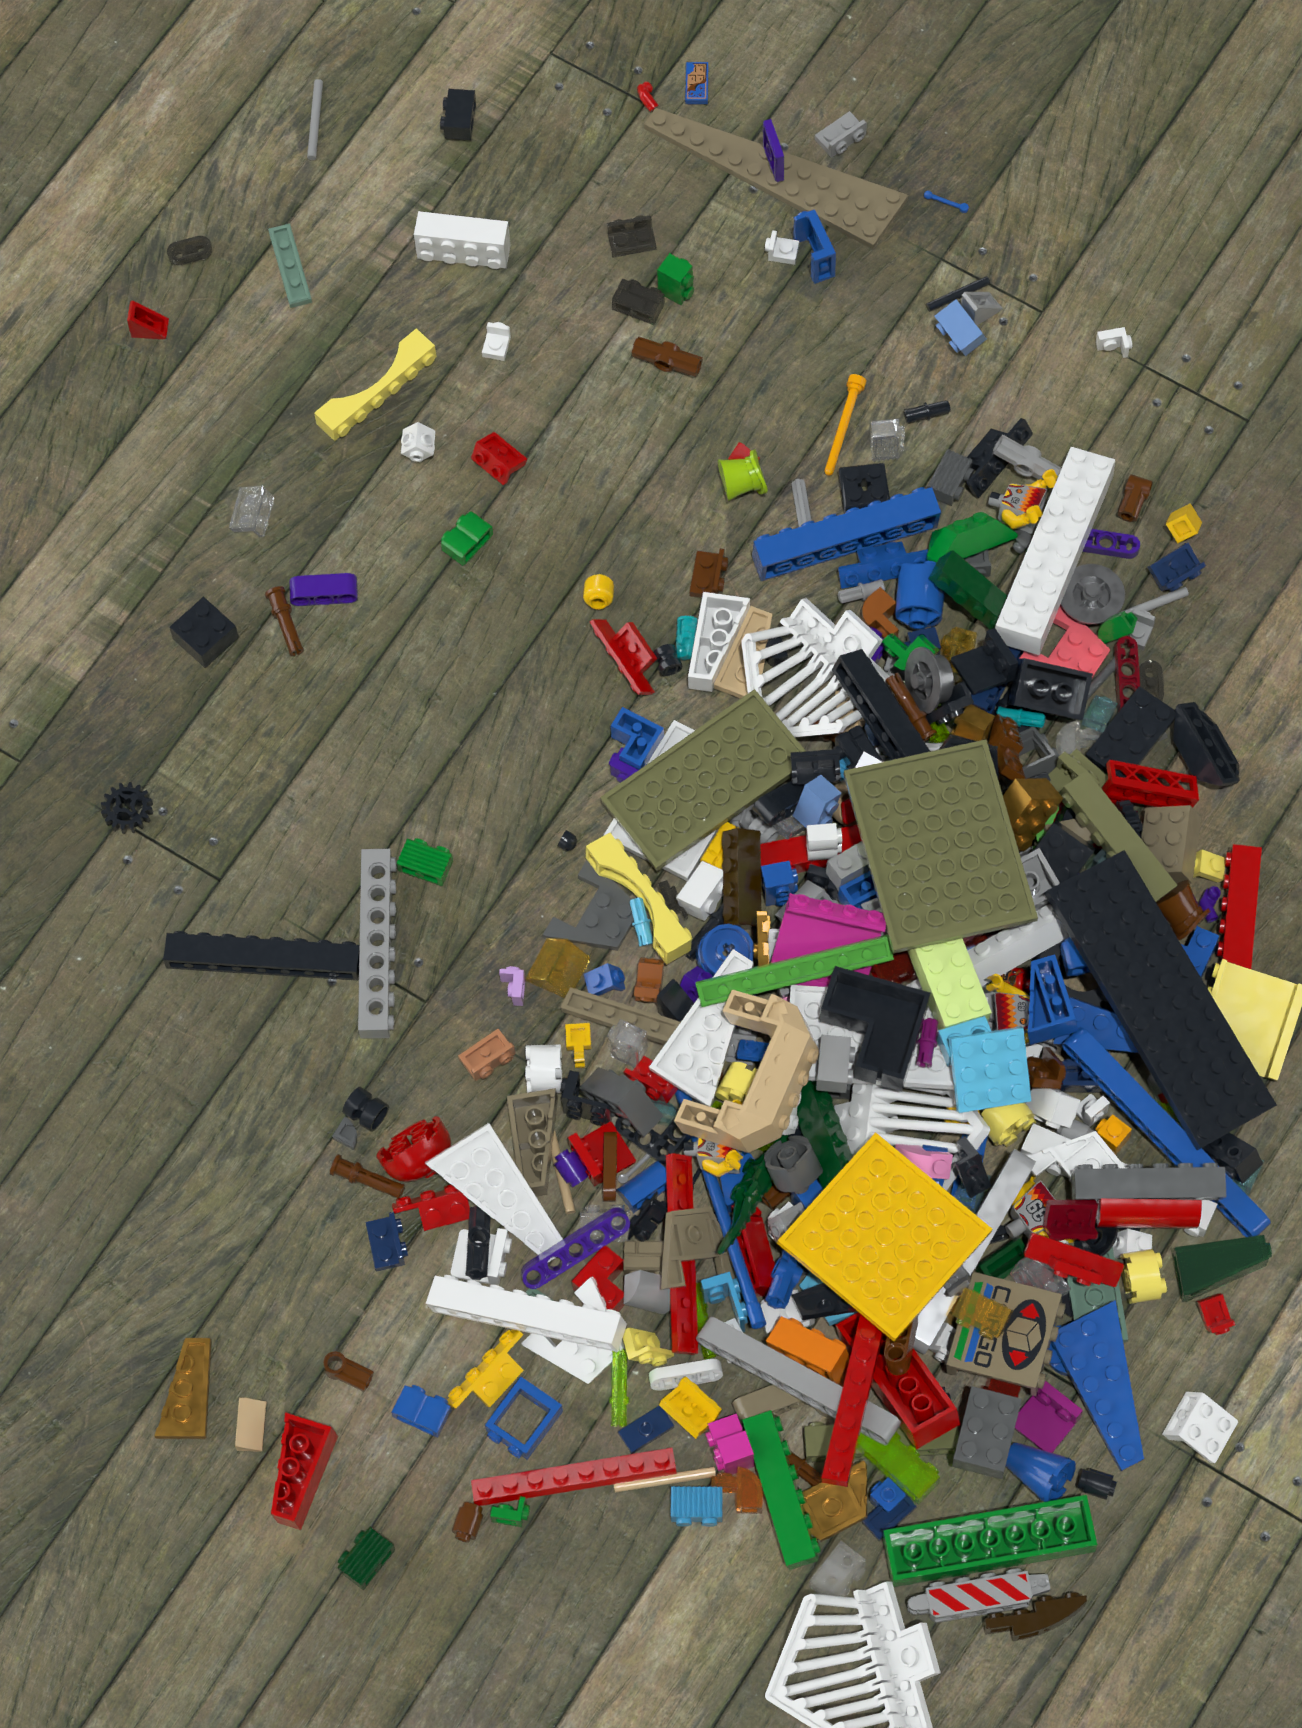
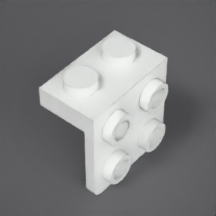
M498 1228L496 1235L490 1234L487 1277L474 1281L499 1286L501 1277H505L507 1262H504L506 1253H510L512 1239L509 1238L508 1230ZM463 1229L459 1232L451 1276L463 1280H472L465 1275L468 1230Z

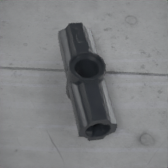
M477 1205L470 1207L467 1238L465 1275L472 1280H481L487 1277L491 1216Z

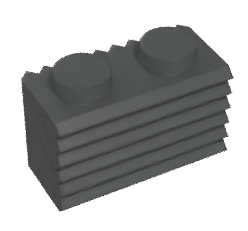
M947 449L927 485V488H933L937 500L950 506L953 505L955 499L960 500L964 491L963 484L974 473L972 459Z

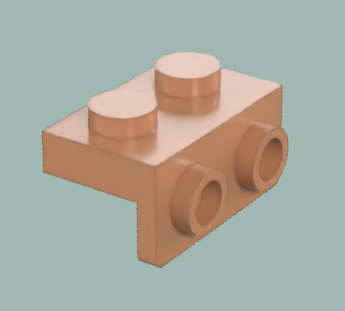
M497 1029L458 1055V1058L473 1079L477 1081L480 1078L485 1079L490 1076L494 1071L493 1069L500 1064L505 1065L509 1063L516 1053L514 1045L509 1043L501 1031Z

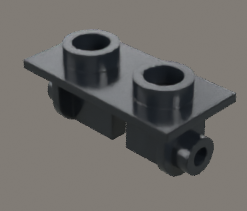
M657 1191L651 1199L647 1198L644 1201L639 1216L634 1215L630 1220L629 1240L633 1235H636L637 1239L641 1242L649 1240L658 1226L656 1223L660 1224L668 1212L667 1202L657 1200Z

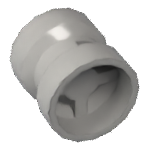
M760 816L748 827V829L760 831V844L775 841L780 834V830L775 826H769Z

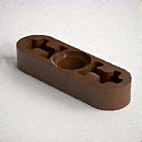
M604 1132L603 1201L616 1202L617 1132Z

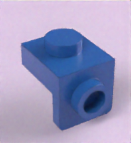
M607 963L584 974L588 993L600 996L613 989L625 990V976L623 971L617 966Z
M889 1477L883 1483L879 1481L870 1491V1503L875 1508L880 1505L887 1513H890L906 1497V1494Z

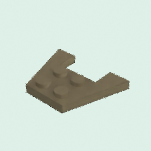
M711 1207L677 1210L666 1213L661 1290L686 1286L681 1262L714 1258L718 1275L730 1272L732 1279L737 1278L728 1250L721 1255L717 1253L724 1237Z

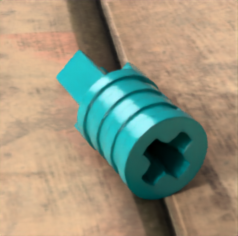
M680 616L677 618V658L683 661L692 658L698 619L693 616Z

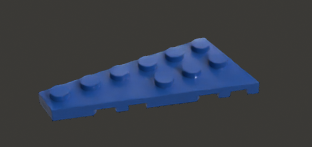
M1115 1300L1060 1328L1056 1342L1051 1341L1121 1472L1144 1460Z

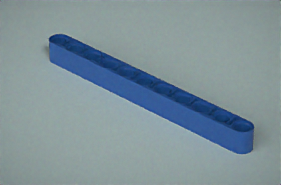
M1079 1027L1077 1032H1074L1062 1043L1065 1052L1177 1167L1180 1163H1193V1167H1203V1163H1215L1202 1148L1199 1150L1195 1149L1187 1133L1087 1030ZM1226 1174L1227 1197L1223 1200L1210 1201L1217 1203L1216 1208L1247 1239L1253 1241L1271 1224L1270 1219Z

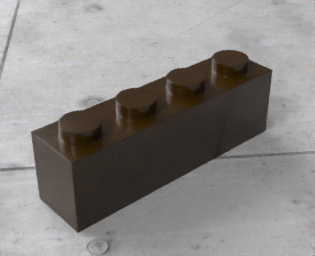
M742 828L722 831L724 924L736 925L746 930L757 928V911H762L760 831Z

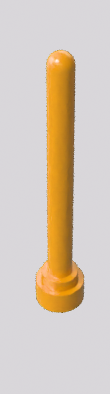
M857 374L849 375L846 384L849 393L825 467V474L828 476L834 473L857 395L864 390L867 382L863 376Z

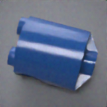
M925 561L923 564L903 563L901 565L898 577L895 615L897 620L911 628L925 629L939 624L942 620L945 591L938 588L929 579L936 562Z

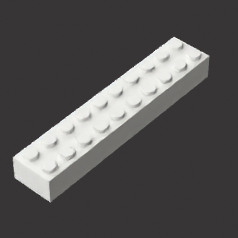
M1074 447L1070 448L995 626V629L1007 646L1040 655L1113 479L1115 459Z

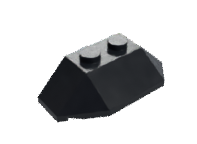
M1195 702L1178 704L1175 709L1173 741L1189 767L1190 772L1193 776H1196L1197 780L1218 786L1237 784L1240 781L1239 763L1217 724L1205 712L1201 711Z

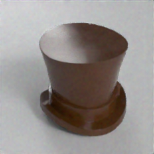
M1188 880L1177 883V886L1169 894L1157 902L1158 907L1178 940L1185 938L1211 913L1209 908L1204 911L1198 905Z

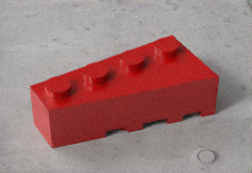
M285 1412V1427L281 1439L282 1448L280 1459H278V1476L275 1482L271 1515L277 1523L301 1530L338 1435L331 1426Z

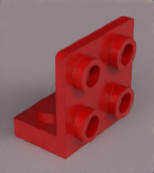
M612 1122L606 1123L582 1138L577 1133L568 1137L569 1148L571 1151L574 1150L583 1166L586 1167L587 1170L585 1172L594 1187L603 1182L604 1132H617V1173L636 1163L635 1157Z

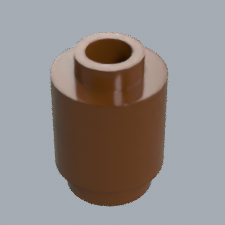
M464 1502L463 1506L459 1508L452 1528V1532L456 1534L455 1538L457 1540L469 1543L470 1539H476L483 1519L482 1507Z

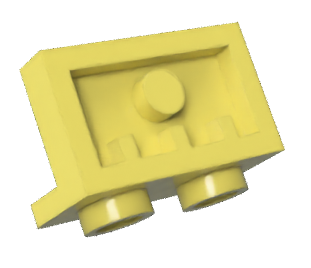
M634 1328L625 1329L623 1341L629 1360L638 1361L640 1364H652V1366L656 1367L666 1364L667 1359L674 1357L672 1350L660 1348V1341L655 1333Z

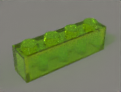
M895 1432L888 1445H883L860 1433L857 1450L918 1505L939 1484L940 1476L938 1475V1469L930 1462L924 1463L919 1458L920 1454L914 1447L904 1445L900 1441L901 1437L897 1432Z

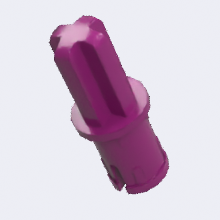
M927 1018L924 1020L921 1038L917 1042L920 1046L916 1065L925 1068L926 1064L927 1068L932 1067L934 1048L938 1044L935 1041L938 1021L936 1019Z

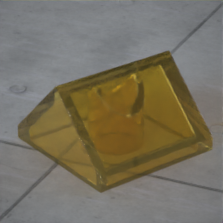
M547 938L525 981L565 998L570 987L576 988L590 961V957L568 939Z

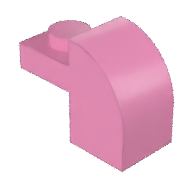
M896 1144L895 1149L930 1178H950L953 1158L950 1152L926 1151L920 1145Z

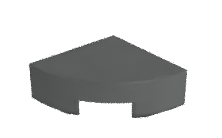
M345 1116L332 1138L344 1146L355 1150L358 1139L357 1132L352 1121Z

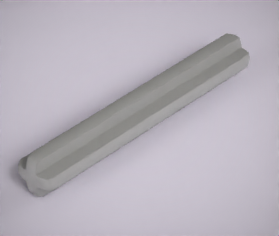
M795 479L791 485L798 526L801 527L803 523L812 521L805 481L803 479Z

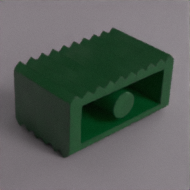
M371 1527L366 1532L362 1530L354 1540L356 1545L350 1552L346 1550L338 1560L340 1564L337 1567L339 1572L362 1590H365L382 1566L395 1552L394 1545Z

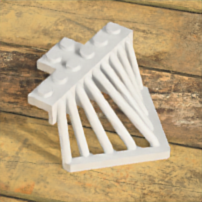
M807 598L801 599L790 617L781 619L782 627L748 633L741 641L748 693L755 689L761 697V687L766 682L813 655L806 667L763 698L768 706L823 666L816 678L776 713L794 737L844 732L846 727L863 718L859 711L856 710L843 719H838L856 707L851 699L830 712L849 697L843 687L838 694L805 717L842 686L832 672V668L840 655L863 649L893 694L885 681L890 676L871 659L883 640L851 610H846L835 625ZM789 634L794 635L789 640L756 651L755 642ZM804 644L797 654L759 675L758 664L762 659ZM833 676L829 684L824 689H822L818 694H816L812 699H810L806 704H804L788 719H785L791 712H793L799 705H801L808 697H810L817 689H819L826 681H828ZM821 718L819 724L812 725ZM801 720L799 726H794L796 723H798V722Z
M854 1083L851 1102L834 1106L836 1114L840 1118L843 1133L847 1137V1143L852 1155L855 1156L875 1132L892 1146L905 1144L920 1145L921 1147L923 1145L948 1148V1152L955 1155L952 1158L950 1178L944 1179L943 1188L946 1191L959 1174L956 1167V1162L960 1161L957 1154L960 1151L958 1144L886 1134V1132L907 1129L968 1134L967 1139L976 1150L990 1132V1127L977 1110L959 1113L956 1110L890 1104L898 1100L952 1108L956 1107L954 1090L903 1087L942 1095L934 1096L891 1090L880 1085ZM895 1115H906L926 1118H937L956 1120L962 1123L969 1122L970 1125L960 1123L894 1119L888 1117Z
M886 1581L867 1590L853 1591L855 1598L822 1594H809L805 1596L765 1693V1698L811 1728H864L885 1722L890 1723L888 1728H933L920 1682L941 1672L927 1623H919L905 1629L892 1582ZM817 1605L856 1608L859 1611V1614L813 1615ZM862 1625L864 1629L855 1633L804 1639L808 1627ZM867 1642L868 1644L851 1652L794 1662L798 1651L804 1649ZM872 1658V1662L852 1670L785 1686L788 1676L795 1673ZM875 1674L877 1678L863 1684L806 1698L792 1700L788 1697ZM878 1690L881 1691L880 1694L873 1698L818 1710L815 1713L807 1709ZM885 1706V1710L881 1713L838 1722L834 1725L826 1721Z

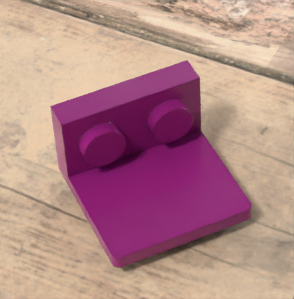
M1045 1381L1043 1389L1038 1388L1037 1395L1032 1396L1019 1411L1015 1430L1039 1449L1053 1453L1081 1419L1083 1410Z

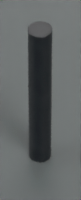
M985 276L926 303V308L929 312L955 299L961 298L964 292H974L990 285V280Z

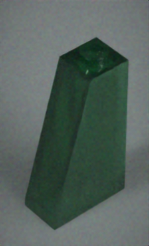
M1259 1235L1175 1247L1173 1260L1182 1303L1195 1299L1267 1266L1269 1258L1272 1257L1270 1243H1266L1265 1236Z

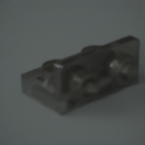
M639 215L626 220L617 219L607 223V236L612 258L657 250L650 215Z

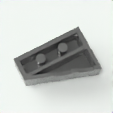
M598 1067L579 1087L587 1099L610 1105L612 1117L616 1114L624 1119L622 1123L625 1126L629 1127L632 1124L643 1137L663 1117V1114L644 1092L646 1088L638 1080L632 1081L623 1074L619 1076L611 1069L607 1071Z

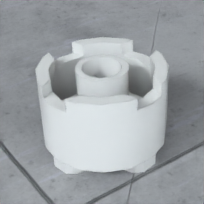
M526 1045L527 1093L556 1088L557 1093H562L560 1092L562 1083L561 1045Z

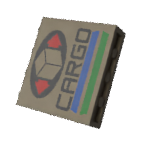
M973 1272L947 1360V1373L957 1376L958 1370L1024 1386L1031 1388V1395L1036 1396L1038 1388L1043 1389L1046 1379V1374H1043L1044 1366L1050 1365L1053 1351L1049 1350L1051 1341L1056 1342L1059 1332V1327H1056L1057 1319H1062L1066 1304L1062 1303V1294Z

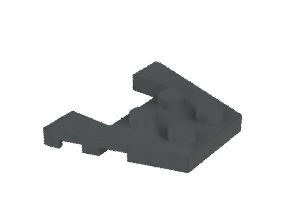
M586 860L578 874V879L598 888L596 894L576 927L553 917L543 933V938L551 941L552 939L562 940L564 943L573 944V942L582 943L590 947L618 951L630 931L632 923H634L630 906L632 898L612 879L599 876Z

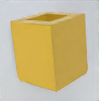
M1191 503L1172 512L1166 522L1177 543L1198 534L1202 524Z

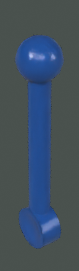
M929 190L924 193L926 199H934L959 208L962 213L968 211L969 206L966 203H955L936 196Z

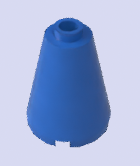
M1015 1442L1010 1446L1006 1467L1043 1502L1059 1500L1064 1495L1067 1489L1063 1486L1066 1480H1072L1076 1463L1071 1458Z

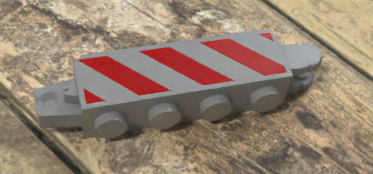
M1016 1568L1006 1571L1005 1575L996 1576L995 1573H987L981 1575V1579L970 1580V1577L956 1579L955 1583L946 1585L945 1582H935L925 1589V1594L911 1597L907 1602V1610L910 1612V1615L929 1614L930 1620L940 1623L1027 1608L1032 1601V1597L1050 1592L1049 1578L1047 1574L1029 1575L1028 1571L1021 1572V1569Z

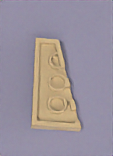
M750 606L714 682V689L740 699L748 694L741 641L748 633L771 629L772 613ZM769 639L755 642L756 651L765 649ZM762 659L758 664L759 675L763 674L765 659Z

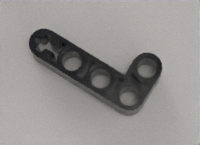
M790 781L761 796L752 809L769 826H773L794 814L805 785L793 786V781Z

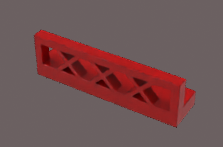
M1109 760L1106 763L1108 780L1101 789L1108 798L1130 800L1133 803L1154 807L1191 805L1193 808L1199 801L1196 776L1115 760ZM1115 769L1121 770L1127 777L1116 776ZM1135 774H1143L1149 781H1141ZM1157 778H1164L1170 786L1163 785ZM1179 782L1189 783L1190 790L1184 789Z

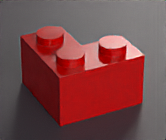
M605 1245L572 1280L573 1290H578L590 1277H594L598 1284L596 1286L600 1295L606 1302V1308L619 1312L625 1306L624 1292L612 1282L624 1270V1260Z

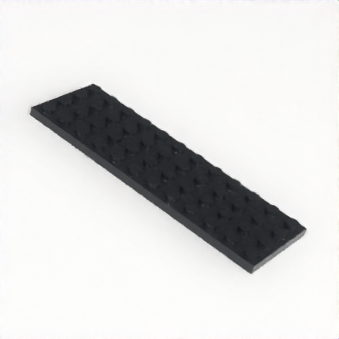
M1125 850L1044 892L1196 1150L1203 1148L1277 1106Z

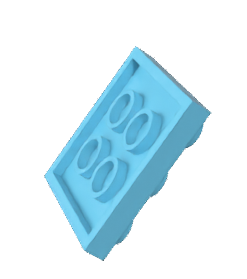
M1022 1027L949 1038L957 1112L962 1113L1031 1102L1024 1029Z

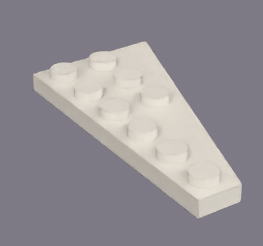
M733 949L714 977L753 968L754 963ZM698 998L649 1066V1069L701 1104L712 1107L736 1025L730 1024L723 1013L727 1001L702 1007Z
M487 1123L425 1162L427 1166L461 1191L463 1195L493 1219L497 1220L504 1228L513 1233L538 1255L563 1240L490 1123ZM556 1257L550 1258V1259L548 1260V1262H550L551 1260L555 1259Z

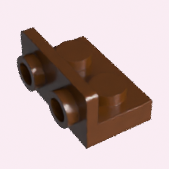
M720 548L719 554L697 551L689 592L691 597L702 598L703 592L715 594L723 592L725 578H721L722 571H727L729 560L728 557H725V549Z
M1044 1047L1042 1059L1033 1056L1027 1058L1029 1083L1032 1087L1060 1089L1061 1083L1066 1077V1068L1050 1047Z

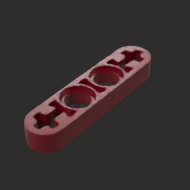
M1130 636L1121 637L1114 648L1118 713L1130 699L1124 696L1123 688L1129 687L1135 692L1140 686L1138 645L1136 640ZM1124 643L1127 644V647L1131 648L1127 653L1126 659H1124L1126 656L1125 648H1121ZM1123 665L1131 666L1133 674L1130 676L1123 674L1121 667Z

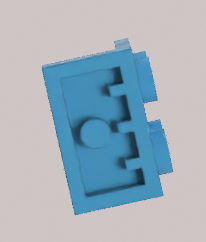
M730 1272L701 1280V1292L704 1303H720L725 1300V1297L729 1296L736 1321L742 1332H745L748 1314L744 1301L739 1302L741 1300V1291L737 1278L732 1279Z

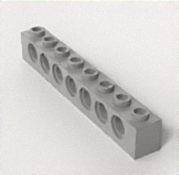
M361 849L358 1015L360 1039L390 1038V1030H394V1015H390V1007L395 1005L394 992H390V984H395V970L391 969V961H395V947H391V939H395L396 930L395 924H391V916H396V903L392 902V894H396V879H392V872H396V857H392L390 849ZM377 873L385 874L380 879H376L373 877ZM377 895L384 896L381 901L373 900ZM380 917L384 919L379 924L373 923L375 918ZM376 940L384 941L380 946L372 945ZM380 962L383 964L379 969L372 968V965ZM376 985L383 986L382 990L374 992L371 989ZM375 1008L383 1009L380 1014L374 1015L371 1013Z

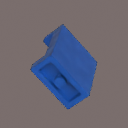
M815 209L799 213L794 217V240L799 241V243L808 240L812 247L811 278L813 283L816 284L835 277L836 252Z

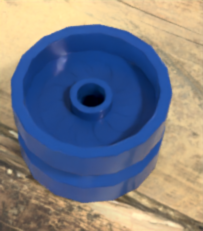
M732 924L718 925L706 933L699 941L696 949L697 964L701 969L709 972L714 977L733 949L753 961V941L749 934L739 926ZM724 950L727 951V954H728L727 956H724V955H723L722 952H723Z

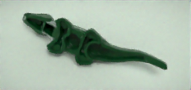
M782 1135L781 1138L775 1140L774 1143L780 1140L782 1143L787 1142L789 1140V1136ZM765 1153L755 1161L750 1157L745 1162L742 1171L744 1173L742 1181L737 1183L732 1189L731 1199L735 1202L732 1225L717 1250L719 1255L727 1252L730 1245H733L735 1239L741 1235V1231L746 1229V1223L751 1221V1215L756 1212V1207L762 1201L763 1195L772 1186V1178L765 1165Z

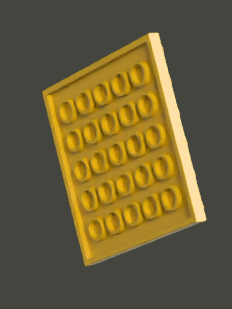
M875 1132L778 1239L777 1244L895 1342L992 1232V1228Z

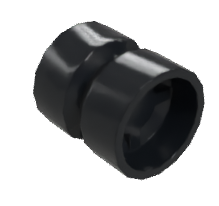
M357 1087L346 1100L342 1112L352 1120L359 1119L361 1126L373 1132L387 1115L389 1105L379 1098L372 1099L370 1092L362 1087Z

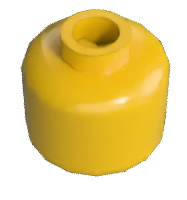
M602 574L588 577L585 580L583 591L585 603L591 608L598 610L609 606L614 598L613 581Z

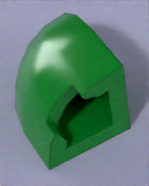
M1125 611L1109 617L1098 630V639L1105 644L1133 633L1138 618L1132 612L1125 613Z

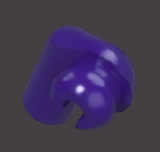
M1216 886L1206 889L1199 901V906L1204 911L1208 908L1211 911L1205 918L1207 923H1212L1219 918L1214 906L1221 896V891Z

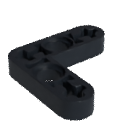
M691 1100V1101H693V1102H696V1103L701 1104V1103H700L699 1101H697V1100ZM618 1117L615 1124L616 1130L625 1139L661 1164H666V1155L660 1153L662 1148L669 1151L668 1154H679L684 1148V1142H688L692 1137L688 1134H684L680 1138L674 1137V1130L678 1127L674 1122V1118L662 1135L651 1129L649 1131L652 1135L651 1142L642 1145L640 1143L641 1135L638 1131L634 1134L628 1128L625 1129L622 1117ZM669 1138H670L674 1143H676L675 1146H673L672 1143H669V1142H668V1139H669Z

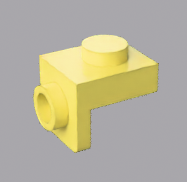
M1205 850L1198 851L1196 853L1193 878L1201 876L1217 883L1223 881L1226 858Z

